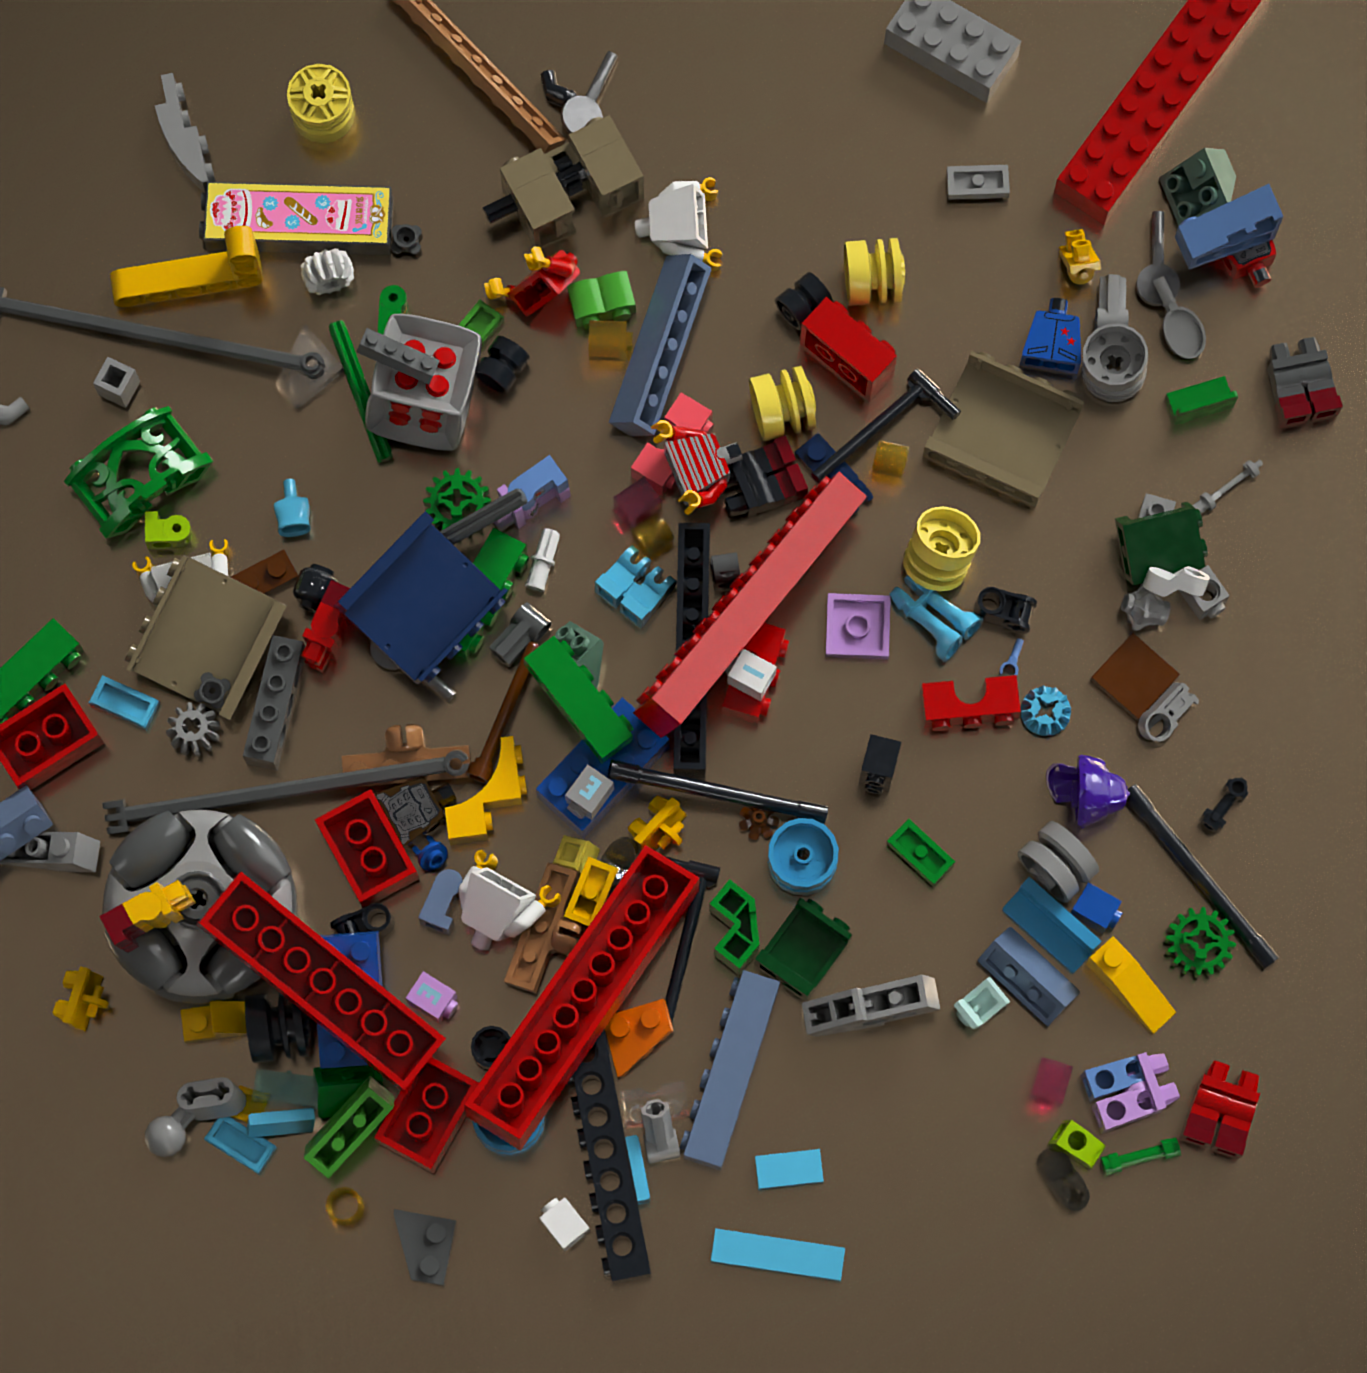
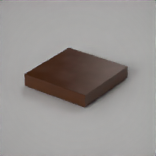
M1132 633L1094 673L1090 680L1138 721L1141 715L1176 681L1180 673L1138 636Z

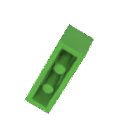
M369 1076L305 1145L304 1159L329 1179L394 1108V1095L372 1076Z

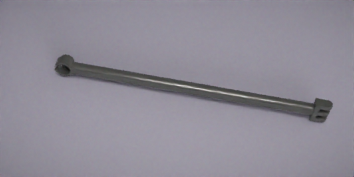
M0 287V317L1 313L4 312L302 371L308 379H318L325 373L323 369L326 368L325 361L316 352H309L301 356L7 298L6 289ZM314 359L318 362L314 367L306 366L309 360Z
M452 750L446 757L128 807H126L124 798L102 802L103 809L116 808V813L104 815L105 822L118 820V825L106 827L107 834L129 831V822L148 820L165 811H170L175 815L180 811L218 809L440 773L461 776L467 771L470 763H463L460 769H453L450 765L451 759L458 758L463 762L469 757L462 750Z

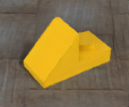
M588 856L564 917L589 926L607 901L619 869Z
M210 1001V1006L180 1010L185 1043L247 1035L244 1001Z

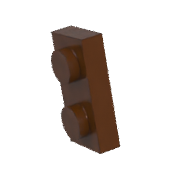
M283 549L231 576V578L268 596L297 581L298 574Z

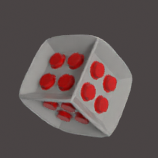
M392 314L385 327L384 336L440 361L430 384H426L376 361L371 394L366 407V428L376 435L398 442L434 450H456L463 433L471 401L474 373L481 355L482 338L478 333L455 324L410 314Z

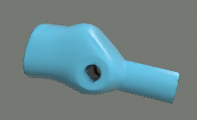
M286 479L283 481L285 498L274 503V511L278 521V533L284 537L304 535L311 529L309 524V500L306 497L297 496L296 481L294 479Z

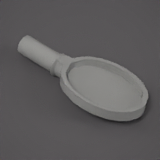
M1164 276L1153 280L1163 302V307L1167 311L1162 325L1166 343L1181 358L1192 359L1199 356L1206 344V334L1202 322L1190 309L1178 307Z

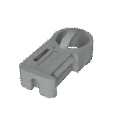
M1173 683L1141 715L1138 728L1145 739L1158 742L1166 740L1179 725L1176 722L1178 718L1192 704L1198 705L1199 699L1195 694L1188 692L1189 687L1185 683ZM1163 719L1164 727L1162 732L1158 736L1153 737L1149 732L1150 729Z

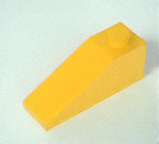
M1114 936L1088 959L1086 965L1152 1035L1176 1014L1175 1009L1140 964Z

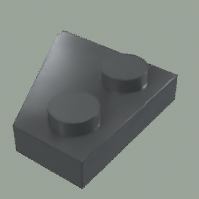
M394 1209L393 1215L411 1280L444 1287L457 1221Z

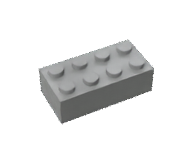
M905 0L886 28L884 44L988 103L1017 59L1021 40L951 0Z

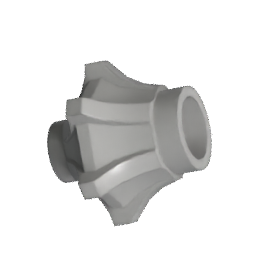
M1143 583L1132 594L1126 593L1121 602V610L1126 612L1128 616L1127 623L1132 624V630L1138 631L1148 625L1163 626L1170 614V603L1145 589Z

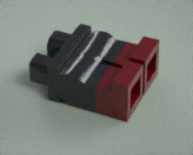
M786 435L774 439L773 443L743 453V460L728 465L730 479L727 482V488L734 485L738 494L725 498L724 502L730 517L746 513L747 517L750 518L757 515V513L766 512L803 499L808 492V486L798 463L795 464L796 458Z

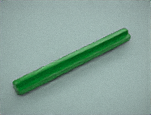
M343 320L333 322L329 325V331L376 460L379 463L388 461L393 458L388 439L372 433L365 425L366 407L371 393L345 322Z

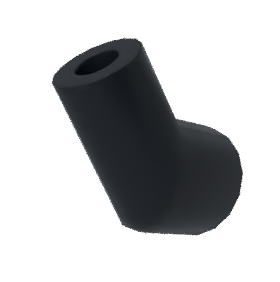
M546 70L540 74L545 98L548 102L563 107L569 99L577 96L574 90L558 85L554 70Z

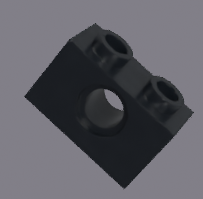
M870 734L858 785L864 786L865 791L874 794H882L883 791L889 792L902 742Z

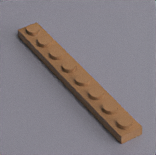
M392 0L410 15L411 20L415 24L421 26L434 44L441 47L450 56L451 61L470 77L471 82L475 86L481 88L489 96L493 105L501 109L511 119L512 124L524 132L535 148H541L544 153H547L565 143L567 139L431 0Z

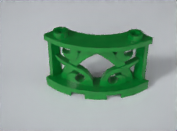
M169 406L158 410L156 407L147 410L142 417L111 435L84 459L76 461L69 468L71 473L66 477L64 483L67 487H72L101 525L99 531L106 539L128 533L145 512L154 507L150 501L160 496L163 492L169 496L187 485L198 482L214 462L207 452L201 453L171 415L173 410ZM161 427L172 440L165 447L162 446L165 442L163 432L157 437L151 435L152 432L158 431ZM178 448L185 458L174 451ZM124 452L154 454L149 464L151 481L145 485L135 479H123L117 482L118 468ZM163 459H166L162 462V465L169 467V469L159 473L157 467ZM94 473H99V478L97 481L92 482L96 488L106 486V489L98 495H95L86 484ZM133 488L135 491L129 498H125L126 492L122 489ZM107 499L112 511L111 515L102 504Z

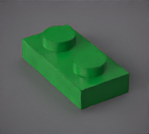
M909 818L886 842L932 886L956 862Z

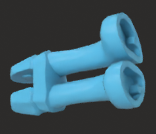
M907 575L904 578V582L920 598L915 602L899 587H895L890 592V596L898 610H903L906 617L914 619L933 635L937 641L936 655L943 662H946L957 652L961 646L962 638L964 640L970 639L981 627L984 619L975 612L962 611L944 599L937 591L920 586ZM929 604L954 626L956 631L932 615L926 609L927 605Z

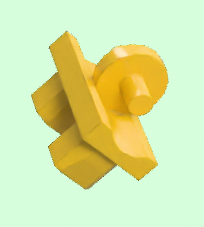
M1083 229L1066 231V245L1059 246V255L1067 267L1068 277L1076 284L1088 283L1093 278L1094 271L1101 270V262L1093 250L1090 240H1085Z
M656 795L648 806V810L654 815L647 824L641 818H637L628 826V831L633 836L640 850L645 845L653 850H656L658 847L664 850L670 842L677 847L683 842L678 833L685 827L681 821L687 816L686 813L681 809L680 803L673 797L667 800Z
M81 966L79 971L67 970L63 979V987L72 990L69 1001L59 999L55 1003L53 1015L77 1030L86 1031L89 1019H95L98 1008L108 1009L109 1006L108 1001L101 999L104 987L100 986L103 976Z

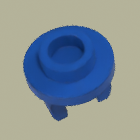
M428 835L426 837L429 842L427 846L419 850L415 845L412 849L418 858L420 867L423 870L431 871L443 865L447 858L448 850L443 843L436 842L432 836Z

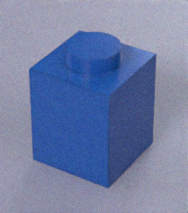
M1088 882L1073 907L1071 914L1083 924L1103 935L1107 927L1114 929L1123 914L1117 910L1122 901Z

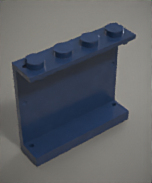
M426 511L419 516L334 605L416 684L421 683L423 680L429 683L441 671L437 665L445 657L451 660L462 649L463 646L459 642L467 634L472 638L482 628L484 623L481 619L488 611L491 614H495L506 602L502 597L508 591L505 587L500 590L431 524L434 519Z

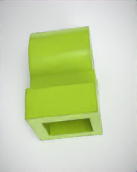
M158 511L145 512V543L148 550L183 548L192 540L193 534L190 523L182 515H173L167 519H160Z
M1063 1120L1048 1143L1049 1146L1063 1152L1077 1163L1089 1169H1092L1106 1147L1093 1134L1073 1120Z

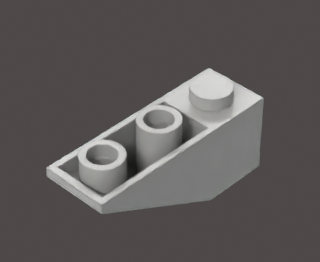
M42 832L1 860L0 864L65 872H96L101 841L79 832Z

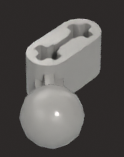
M220 1077L186 1083L177 1092L176 1099L179 1107L171 1116L157 1117L149 1123L145 1130V1143L148 1149L157 1156H174L185 1144V1128L193 1119L203 1121L235 1116L243 1111L247 1101L246 1095L228 1078Z

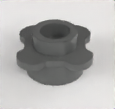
M403 224L395 225L392 228L394 242L391 244V250L393 253L410 252L416 255L421 251L419 237L422 235V230L419 226ZM408 237L409 241L405 242L403 239Z
M206 672L200 678L202 683L200 688L195 691L194 697L198 702L205 701L210 703L213 708H221L224 705V695L226 691L230 690L231 684L227 679L220 680L213 677L212 673ZM213 687L216 691L215 693H210L209 689Z

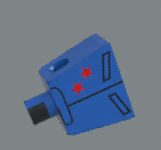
M1052 298L1050 299L1048 312L1036 311L1022 352L1020 366L1078 374L1081 365L1080 318L1067 315V300Z

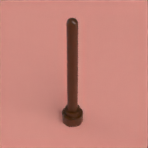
M534 641L529 642L525 648L480 757H476L475 761L469 764L466 775L475 781L487 784L493 776L492 759L529 674V671L524 666V657L539 647Z

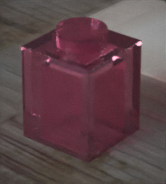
M642 477L613 497L615 508L612 509L614 516L621 525L626 523L631 530L662 510V500L645 477Z
M1042 1057L1038 1063L1028 1099L1035 1100V1106L1046 1110H1053L1054 1107L1060 1108L1064 1101L1073 1066Z

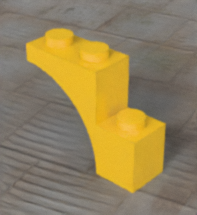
M513 736L500 737L501 751L499 762L486 786L469 800L454 806L445 807L450 845L488 840L487 831L493 830L491 811L485 812L484 809L522 805L521 795L527 794L525 775L519 776L517 764H523L521 745H515Z

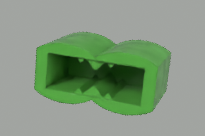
M627 271L585 279L567 286L577 327L583 326L585 329H592L600 326L601 322L606 319L620 322L629 319L631 314L636 313V305Z

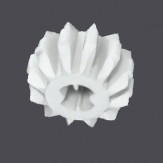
M336 248L330 251L325 249L323 252H315L313 256L306 257L304 259L305 262L300 265L301 276L309 292L316 293L317 295L340 291L342 287L349 286L350 282L354 279V269L346 251H339Z

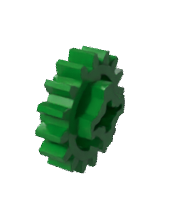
M456 468L454 475L451 476L447 470H444V478L442 480L434 476L432 480L435 487H426V494L430 497L423 499L424 506L429 507L426 512L432 518L435 517L432 525L435 528L443 525L442 530L465 518L470 512H475L491 503V498L485 497L490 494L488 486L481 487L483 484L482 477L479 476L473 480L471 470H468L464 476L461 475L459 468ZM464 485L470 487L474 492H468ZM448 486H451V487H450L449 489H447L445 492L441 493L445 488H447ZM461 498L460 506H454L455 499ZM439 510L447 512L451 516V520L444 517Z
M1202 907L1198 914H1195V911L1189 908L1187 910V918L1179 913L1175 918L1179 925L1170 923L1167 928L1173 935H1167L1164 939V942L1172 944L1167 949L1166 955H1175L1176 958L1172 963L1173 966H1177L1180 963L1184 965L1183 974L1192 969L1194 970L1195 978H1199L1202 971L1205 970L1207 976L1211 977L1214 974L1213 967L1222 971L1225 968L1222 960L1230 962L1233 955L1227 950L1234 949L1236 943L1229 941L1228 938L1233 936L1235 932L1234 930L1225 929V925L1229 921L1227 918L1221 921L1216 919L1218 911L1215 910L1209 916L1206 915L1205 907ZM1195 923L1193 931L1181 933L1185 926ZM1209 925L1217 931L1219 936L1210 930ZM1198 936L1202 937V942L1207 943L1203 949L1198 948L1197 942H1193ZM1181 949H1185L1189 953L1191 960L1184 955ZM1220 951L1215 959L1205 962L1208 953Z

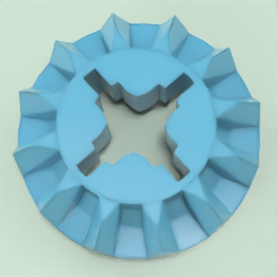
M1043 685L1030 690L1021 704L1020 714L1023 723L1030 731L1041 736H1051L1061 732L1067 726L1071 716V706L1067 695L1061 693L1056 687L1051 688ZM1040 702L1045 706L1056 703L1051 711L1053 719L1049 718L1046 714L1036 718L1041 709Z

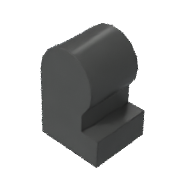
M737 552L712 555L710 565L714 591L732 589L730 585L740 575Z

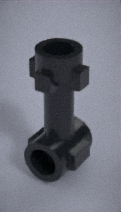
M1242 777L1229 779L1224 785L1226 789L1225 795L1213 810L1207 808L1202 814L1203 818L1200 822L1211 832L1216 833L1218 829H1222L1226 824L1223 817L1236 801H1243L1249 794L1247 791V781Z

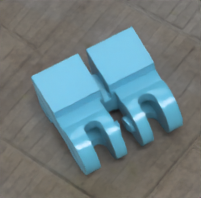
M632 545L624 551L617 562L605 574L603 573L595 581V592L615 609L620 605V613L642 629L657 611L660 604L673 591L677 580L672 576H668L661 584H657L664 571L657 566L645 576V580L641 585L637 584L636 581L645 575L652 560L645 556L637 564H632L640 552Z

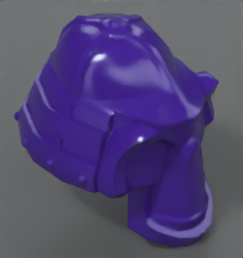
M1086 755L1078 756L1077 767L1055 763L1049 766L1046 771V783L1052 798L1057 803L1071 801V808H1075L1076 826L1082 829L1122 810L1128 796H1130L1123 778L1109 772L1105 767L1106 763L1102 759Z

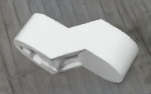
M1190 566L1184 567L1174 574L1160 568L1150 567L1144 579L1143 587L1162 597L1168 596L1177 590H1182L1196 596H1203L1210 577Z

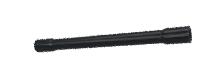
M611 760L608 768L607 778L617 781L649 785L790 815L795 818L814 819L822 824L825 823L828 815L827 805L809 801H796L646 769L639 765Z
M1137 784L1131 786L1128 789L1130 796H1128L1126 802L1147 823L1221 915L1229 920L1230 926L1244 941L1247 949L1260 965L1266 969L1280 957L1267 941L1255 931L1157 812L1154 804Z

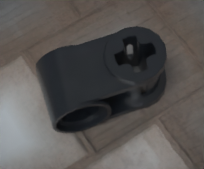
M987 587L980 592L974 604V611L984 619V622L1003 626L1019 633H1029L1031 629L1029 625L1033 608L1037 607L1038 601L1024 594L1012 593L996 587ZM982 600H994L997 604V609H986L983 606Z
M374 903L353 913L336 918L330 923V927L335 929L337 934L348 933L347 928L350 933L379 931V938L391 933L395 921L385 905ZM376 913L386 914V922L381 927L371 926V918Z

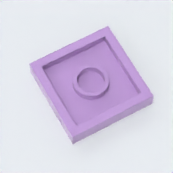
M828 593L825 657L888 660L891 596Z

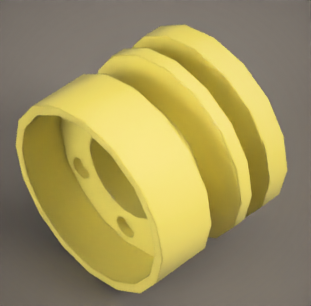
M320 63L308 65L295 73L288 85L287 99L293 124L300 135L311 142L323 144L337 141L345 136L353 125L355 109L349 81L344 74L331 65Z
M889 238L888 252H884L882 239H876L875 252L871 254L868 252L865 240L844 242V273L848 305H868L871 299V290H877L880 303H886L887 289L891 290V297L894 303L902 302V292L905 285V264L898 238Z
M802 366L792 368L793 382H791L787 370H780V385L775 386L769 373L749 378L748 383L752 406L763 441L784 436V422L789 421L794 433H801L800 418H802L806 430L816 429L814 393Z
M934 507L923 512L916 523L912 538L908 542L903 554V566L907 575L920 586L939 592L953 590L961 585L980 545V531L976 523L968 515L954 508Z

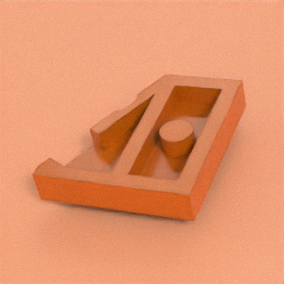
M660 999L617 1012L605 1027L617 1077H625L635 1064L641 1059L646 1058L659 1042H663L674 1031L666 1000Z

